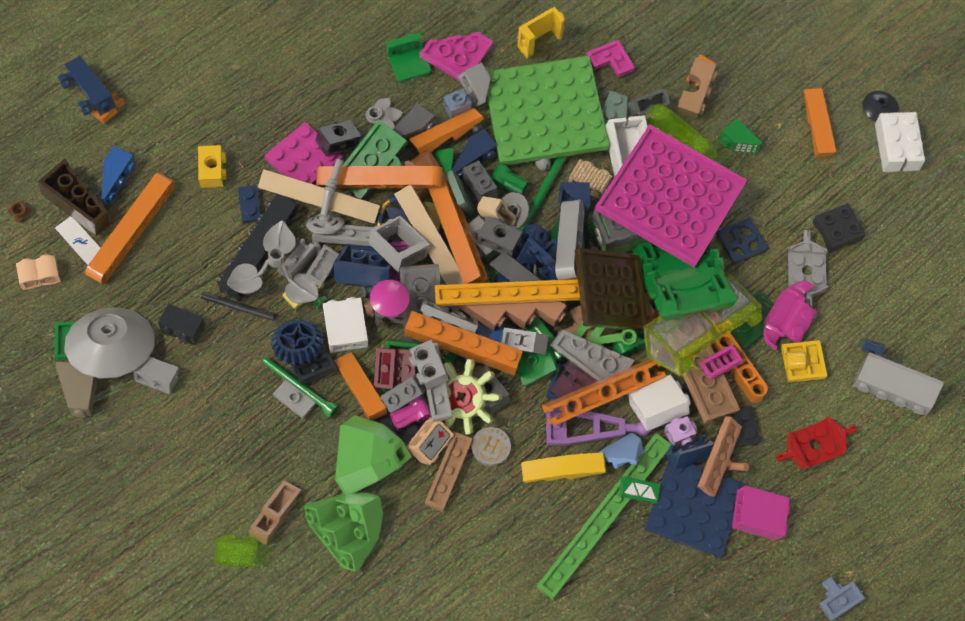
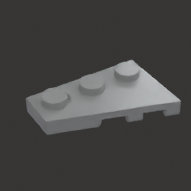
M423 300L420 309L423 315L430 318L437 317L441 319V322L450 325L454 324L461 329L475 333L478 327L477 319L472 316L469 319L463 312L457 310L452 313L448 312L449 309L445 306H436V303Z

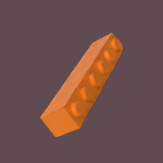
M411 311L405 326L404 336L423 343L432 340L433 343L438 342L440 349L473 359L476 362L512 375L516 373L523 352L522 350Z

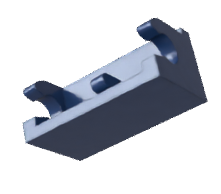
M706 435L700 436L698 442L679 448H676V444L670 445L666 456L675 469L709 459L714 444L712 441H708L705 444Z

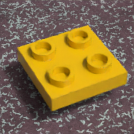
M820 340L782 344L781 351L788 383L827 378Z

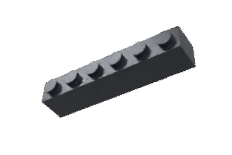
M279 194L269 201L266 212L259 216L258 224L249 231L246 242L239 246L238 254L230 260L225 274L222 273L217 283L221 293L240 302L244 293L236 292L227 285V280L232 271L237 266L246 263L256 267L257 273L261 270L268 259V252L263 246V239L266 233L280 221H284L287 227H289L298 213L297 203Z

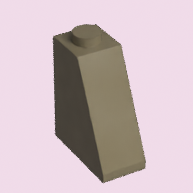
M56 362V369L70 412L74 416L81 418L86 415L92 416L98 378L82 374L70 363Z

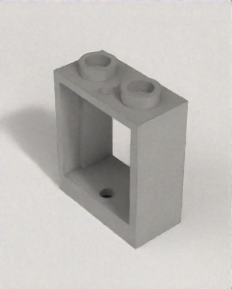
M401 216L389 219L380 226H375L370 232L368 242L397 272L400 271L399 267L411 266L426 258L430 244ZM397 234L410 248L398 253L385 239Z

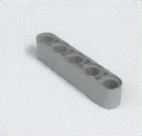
M581 199L561 203L555 265L558 280L578 278L574 250L582 248L584 204Z

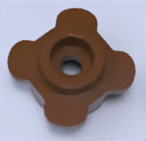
M18 201L11 206L8 213L13 215L17 222H21L26 215L31 214V209L27 208L23 201Z

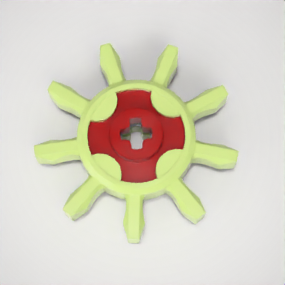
M467 359L464 375H457L454 366L450 362L443 364L450 378L446 385L453 416L451 419H446L444 424L450 429L456 418H463L466 434L473 433L472 417L477 414L483 421L487 423L493 422V417L483 409L486 400L497 401L502 399V395L496 393L487 394L484 384L495 375L493 371L485 373L480 379L472 376L475 362L473 359Z

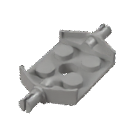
M804 230V241L791 246L788 250V287L800 281L807 280L810 282L813 288L806 291L803 297L806 298L805 303L813 308L812 298L824 293L828 289V286H826L827 249L811 241V230H808V232ZM802 269H809L811 275L803 274Z

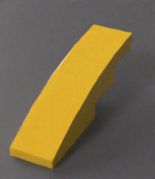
M604 453L566 455L521 462L523 482L525 483L540 480L553 481L563 478L570 480L606 473Z

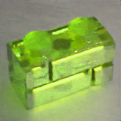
M224 534L222 537H217L214 563L220 566L256 568L259 542L251 536L235 539L233 535Z

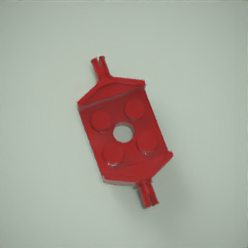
M828 416L825 420L795 432L790 431L786 436L787 450L775 455L777 462L789 458L799 468L806 470L844 455L847 451L846 437L857 432V427L853 424L842 428ZM810 442H818L820 449H813L810 446Z

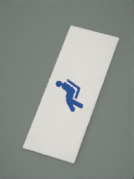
M69 217L55 227L87 265L100 250L97 243L72 217Z

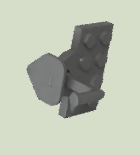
M439 264L399 267L400 282L408 290L409 304L405 311L395 318L383 316L374 310L376 326L379 325V318L388 317L395 323H403L405 335V326L411 311L423 315V312L420 311L423 300L436 303L435 285H440ZM361 287L362 296L370 295L373 287ZM404 336L405 340H415L410 337Z

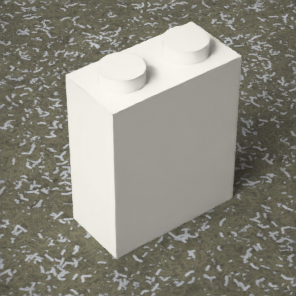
M350 297L343 301L330 300L327 303H323L330 353L368 348L361 298Z
M671 375L629 393V404L647 431L666 424L677 417L689 414L690 399L687 394H683L679 382L675 381Z

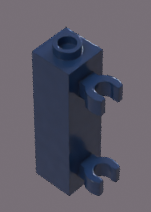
M81 56L64 64L68 73L61 74L57 78L64 89L69 88L74 82L88 99L78 103L84 116L89 115L93 109L101 116L116 107L111 94Z

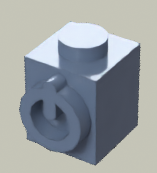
M464 89L454 91L443 98V106L450 119L471 109L473 104L471 96L466 94Z

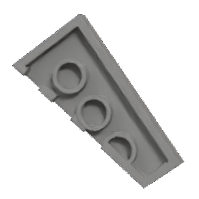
M561 330L550 345L596 381L630 368L635 361L565 330Z

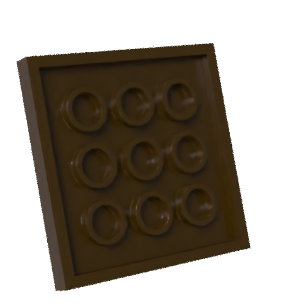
M583 248L574 250L583 326L624 330L634 329L636 331L648 330L640 256Z

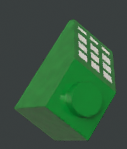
M738 118L722 129L719 136L721 144L732 152L757 154L763 144Z

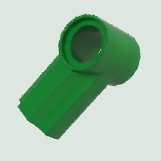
M498 164L490 177L498 189L505 188L521 195L524 194L529 181L513 174L503 164Z

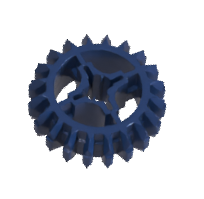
M293 318L292 322L285 320V325L279 324L278 329L274 330L271 346L274 355L278 357L280 362L285 361L286 365L292 362L294 367L297 363L303 366L304 362L310 363L311 359H317V355L321 354L324 346V336L320 327H317L315 322L311 323L309 319L303 321L302 318L299 321H295Z

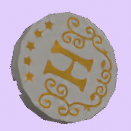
M488 427L476 433L473 437L471 448L475 459L479 463L492 467L506 461L510 454L511 443L504 431L499 428Z

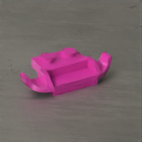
M807 280L795 283L785 291L782 290L764 321L765 342L774 350L777 349L776 342L779 337L785 336L793 343H799L817 314L816 310L804 302L806 298L803 295L806 291L813 288V285Z

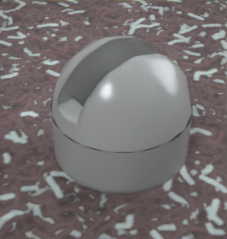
M550 159L535 161L537 167L542 171L549 169L551 166Z

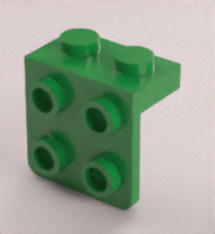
M420 32L416 34L411 33L405 37L394 38L386 42V54L398 82L431 73L429 63L419 57L423 50V38Z

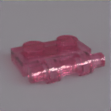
M568 363L564 370L569 372L570 375L566 377L561 374L551 392L558 397H562L595 383V379L582 373L579 367H574ZM575 378L584 383L583 387L574 382Z

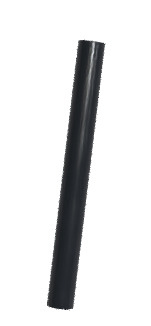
M206 292L201 294V299L268 320L274 321L275 313Z

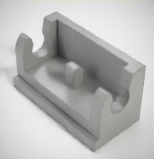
M304 239L300 240L298 247L285 261V266L292 280L296 274L302 272L316 255L315 246L311 243L307 245ZM282 266L278 267V273L286 277Z
M149 356L144 364L133 371L134 381L171 394L178 380L176 375L178 374L179 367Z

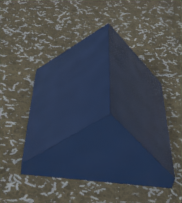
M562 182L560 184L558 202L561 204L562 202L581 199L584 204V222L587 223L590 210V182Z

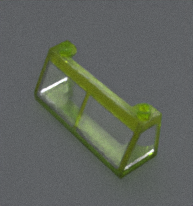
M724 273L725 278L731 284L738 298L736 304L733 307L716 311L705 309L687 313L686 317L664 321L660 316L644 326L647 358L682 376L692 369L694 356L745 321L750 326H755L761 322V304L732 275Z

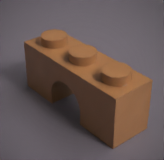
M695 58L688 80L696 82L699 90L696 92L683 90L676 112L697 119L699 114H703L706 105L703 103L704 98L709 97L712 89L709 87L710 82L715 81L718 73L715 71L716 64Z

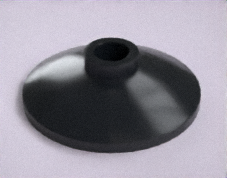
M885 91L870 92L865 96L862 103L863 112L874 122L877 121L880 113H898L896 99Z

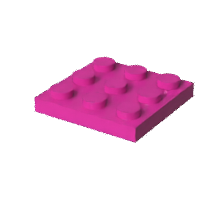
M306 122L264 155L265 160L281 175L312 185L316 183L317 167L334 166L336 159L343 161V156L339 153L325 156L315 141L317 132Z

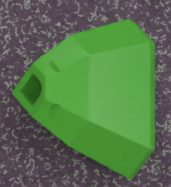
M354 415L340 425L335 480L343 494H353L389 475L412 457L403 441L385 425Z
M369 493L341 494L304 505L305 517L309 526L342 568L357 572L379 539L383 519L380 497Z

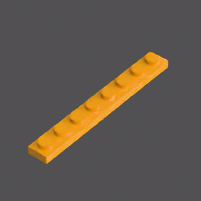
M578 279L435 285L436 306L580 300Z

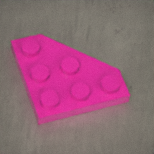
M479 32L462 37L461 35L447 37V39L443 40L433 39L428 41L419 57L459 80L458 76L482 61L493 45V41Z

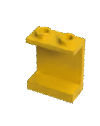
M553 7L519 27L517 47L527 59L533 56L535 39L547 32L552 31L558 40L562 39L565 22L564 15Z

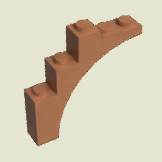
M566 301L456 306L493 331L497 326L501 327L506 318L524 329L527 324H532L536 315L553 327L557 321L561 323L566 315L564 312Z

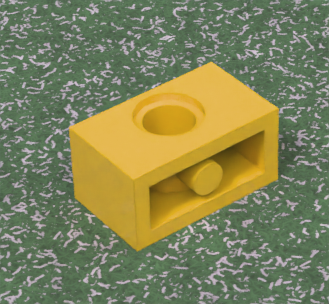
M221 145L198 146V173L201 188L223 187V180L227 178L226 168L223 169V163H226V153L222 152Z

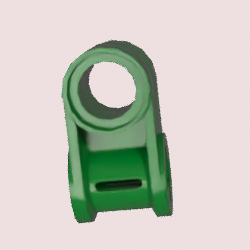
M636 331L639 338H636L633 344L628 345L623 341L612 342L617 353L627 357L647 346L649 331ZM627 332L625 336L627 338H631L632 333Z

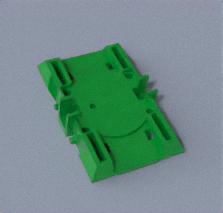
M650 242L637 244L633 250L634 255L640 256L645 287L651 299L655 298L654 303L660 317L664 321L686 317L687 313L705 309L716 311L730 308L738 301L731 284L724 276L723 257L719 258V249H713L711 243L708 244L695 267L656 245L652 246Z

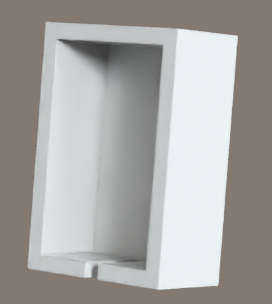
M916 112L880 113L875 123L883 172H899L901 168L903 171H919L925 158Z
M645 115L629 117L627 121L626 118L610 119L606 124L605 128L609 141V152L614 177L646 130Z

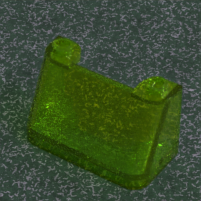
M655 104L646 112L647 127L650 124L711 160H715L717 156L716 147L667 106Z

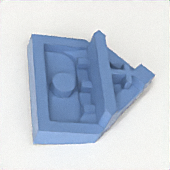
M633 433L599 451V453H604V459L612 462L615 469L627 462L631 465L637 464L639 461L638 456L645 452L641 439Z

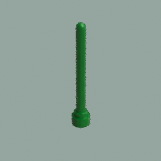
M268 357L262 359L264 365L284 380L286 379L322 408L323 414L331 419L337 413L339 405L335 402L325 401L304 384L300 385L295 377Z

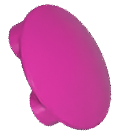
M384 280L373 287L370 294V304L377 313L395 318L407 308L409 293L402 283L395 280Z

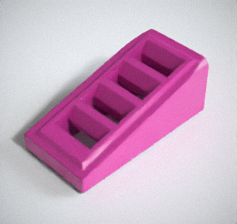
M733 344L699 362V365L710 380L742 364L743 359ZM727 354H729V356L731 357L732 362L728 360L726 356ZM722 357L727 365L724 366L719 358ZM713 361H717L720 369H717ZM709 363L714 372L711 373L706 364Z

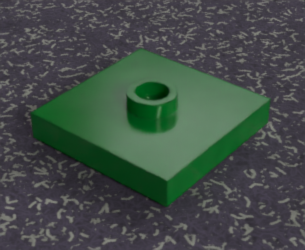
M548 343L546 355L523 351L517 367L524 387H528L559 370Z

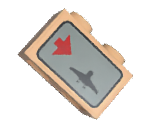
M429 417L407 444L406 448L419 462L430 465L437 460L438 454L450 443V439L454 434L442 421L433 422L432 417Z

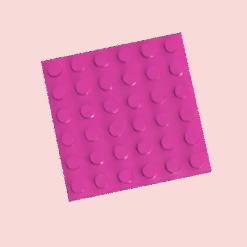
M649 124L594 210L695 267L747 180Z

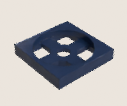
M751 218L728 226L716 233L733 265L764 253L768 249ZM739 228H749L752 234L742 235ZM732 232L735 239L727 243V233ZM739 239H744V240H745V244H743V245L739 244V243H738V240H739ZM756 241L758 243V246L756 250L752 252L748 245L749 243ZM740 249L744 255L737 254L732 250Z

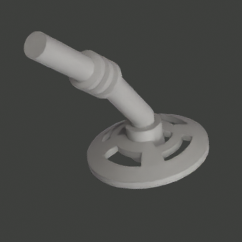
M336 159L331 177L327 179L328 183H326L327 187L324 188L326 191L321 213L311 217L306 222L307 229L313 233L330 234L339 231L344 226V220L340 216L328 213L332 194L335 193L334 189L337 188V179L344 162L340 159Z

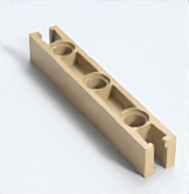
M264 169L258 185L260 189L321 208L326 191L322 187ZM335 192L332 194L329 210L376 225L377 215L381 206Z
M411 184L395 193L394 195L413 228L430 244L428 254L434 264H439V272L446 285L464 284L453 255Z

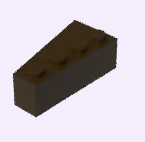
M65 158L38 181L42 196L97 236L109 225L108 212L98 199L92 195L87 185L81 181L78 174L69 166Z

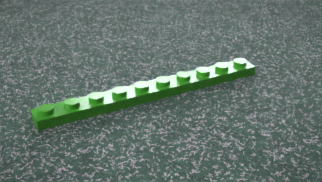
M656 433L645 446V452L638 456V463L631 465L622 477L645 481L672 444ZM621 479L537 585V588L552 600L630 501L628 498L618 497Z

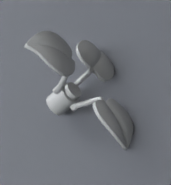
M284 221L275 224L263 239V246L268 252V260L265 261L260 272L257 273L256 267L251 264H241L232 271L227 280V285L236 292L244 294L254 293L261 288L262 280L259 276L263 274L268 265L275 268L282 266L286 278L290 282L285 288L286 296L290 301L303 304L318 299L316 285L304 277L305 274L301 273L296 274L292 280L285 266L286 263L283 262L284 254L290 253L296 244L293 233Z

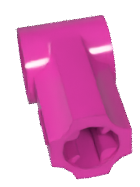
M424 396L412 400L407 406L391 413L390 417L394 426L399 430L416 421L422 422L431 417V410Z

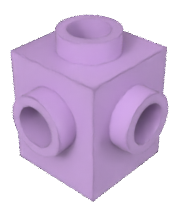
M688 416L684 418L677 417L670 424L666 425L664 432L670 444H676V447L693 443L697 428L693 421L690 422Z

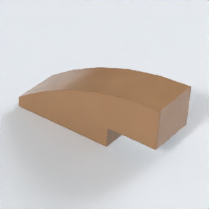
M284 480L264 505L262 513L251 525L249 535L267 545L294 505L301 489Z

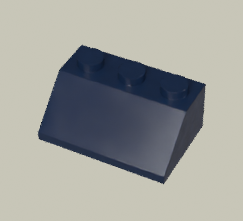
M346 244L334 261L335 282L373 287V285L381 281L396 279L397 271L372 246Z

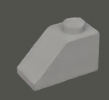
M481 62L458 76L466 93L471 96L475 108L485 102L490 83L488 70Z

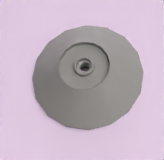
M121 307L102 308L86 314L73 324L65 337L64 352L70 364L82 374L96 378H117L135 371L148 360L154 349L155 333L149 321L135 311Z

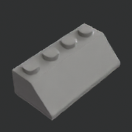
M869 352L859 367L853 386L862 392L872 393L879 399L892 401L899 407L912 409L916 414L927 415L932 409L944 382Z

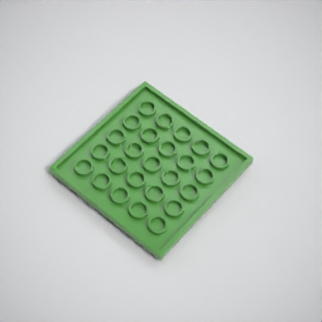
M589 56L488 71L490 83L487 100L500 164L511 165L609 150V141Z

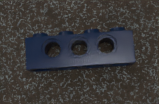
M538 223L525 225L522 230L521 241L512 258L531 272L537 259L536 255L528 248L530 244L527 239L529 237L532 238L543 248L551 234ZM499 272L493 283L511 282Z

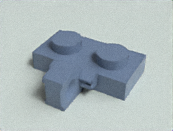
M829 577L822 582L827 591L825 593L827 599L819 603L829 620L832 621L865 599V597L853 581L843 587L841 584L837 585L832 577Z

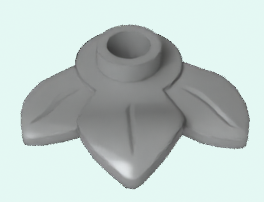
M389 98L378 100L375 106L370 107L366 112V119L369 123L375 124L379 119L391 129L395 127L394 122L398 121L402 116L400 110L390 107Z

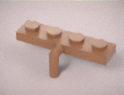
M732 417L724 418L698 487L708 496L716 495L726 467L729 470H749L748 463H737L730 460L742 428Z

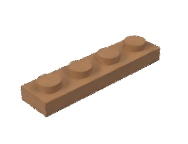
M457 432L453 433L454 435L451 438L425 501L426 506L444 512L473 441V438Z

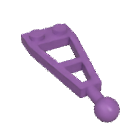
M559 407L553 408L554 411L546 412V446H570L624 437L625 432H637L641 436H647L652 431V429L647 431L641 421L638 424H625V419L587 411L575 417L593 420V434L567 438L566 421L557 425L548 424L547 418L561 413ZM600 422L618 425V430L600 433Z

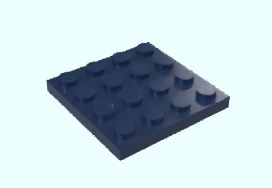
M668 460L660 483L658 503L652 506L645 531L721 558L733 524L737 490L744 487L745 483L723 476L716 495L708 496L698 487L704 468L690 464L675 469L670 460Z

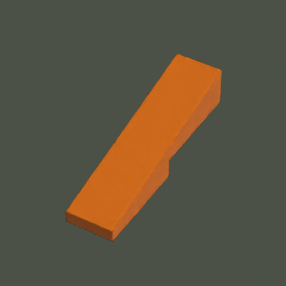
M804 89L808 125L811 126L815 158L833 156L836 153L823 89Z
M473 107L409 139V141L420 155L427 150L432 152L450 137L456 141L476 124L484 120V118Z
M352 352L334 360L367 419L374 421L386 415L387 410Z

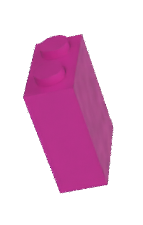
M749 486L738 489L732 528L773 540L785 537L788 530V525L786 524L787 516L790 512L789 498Z

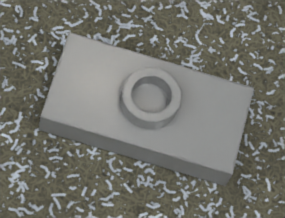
M324 245L304 277L321 287L332 270L334 261L339 253Z
M286 379L273 393L276 399L302 419L316 405L312 399Z

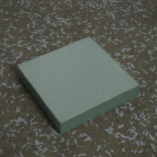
M453 171L446 173L458 205L469 216L475 215L476 211L464 182Z

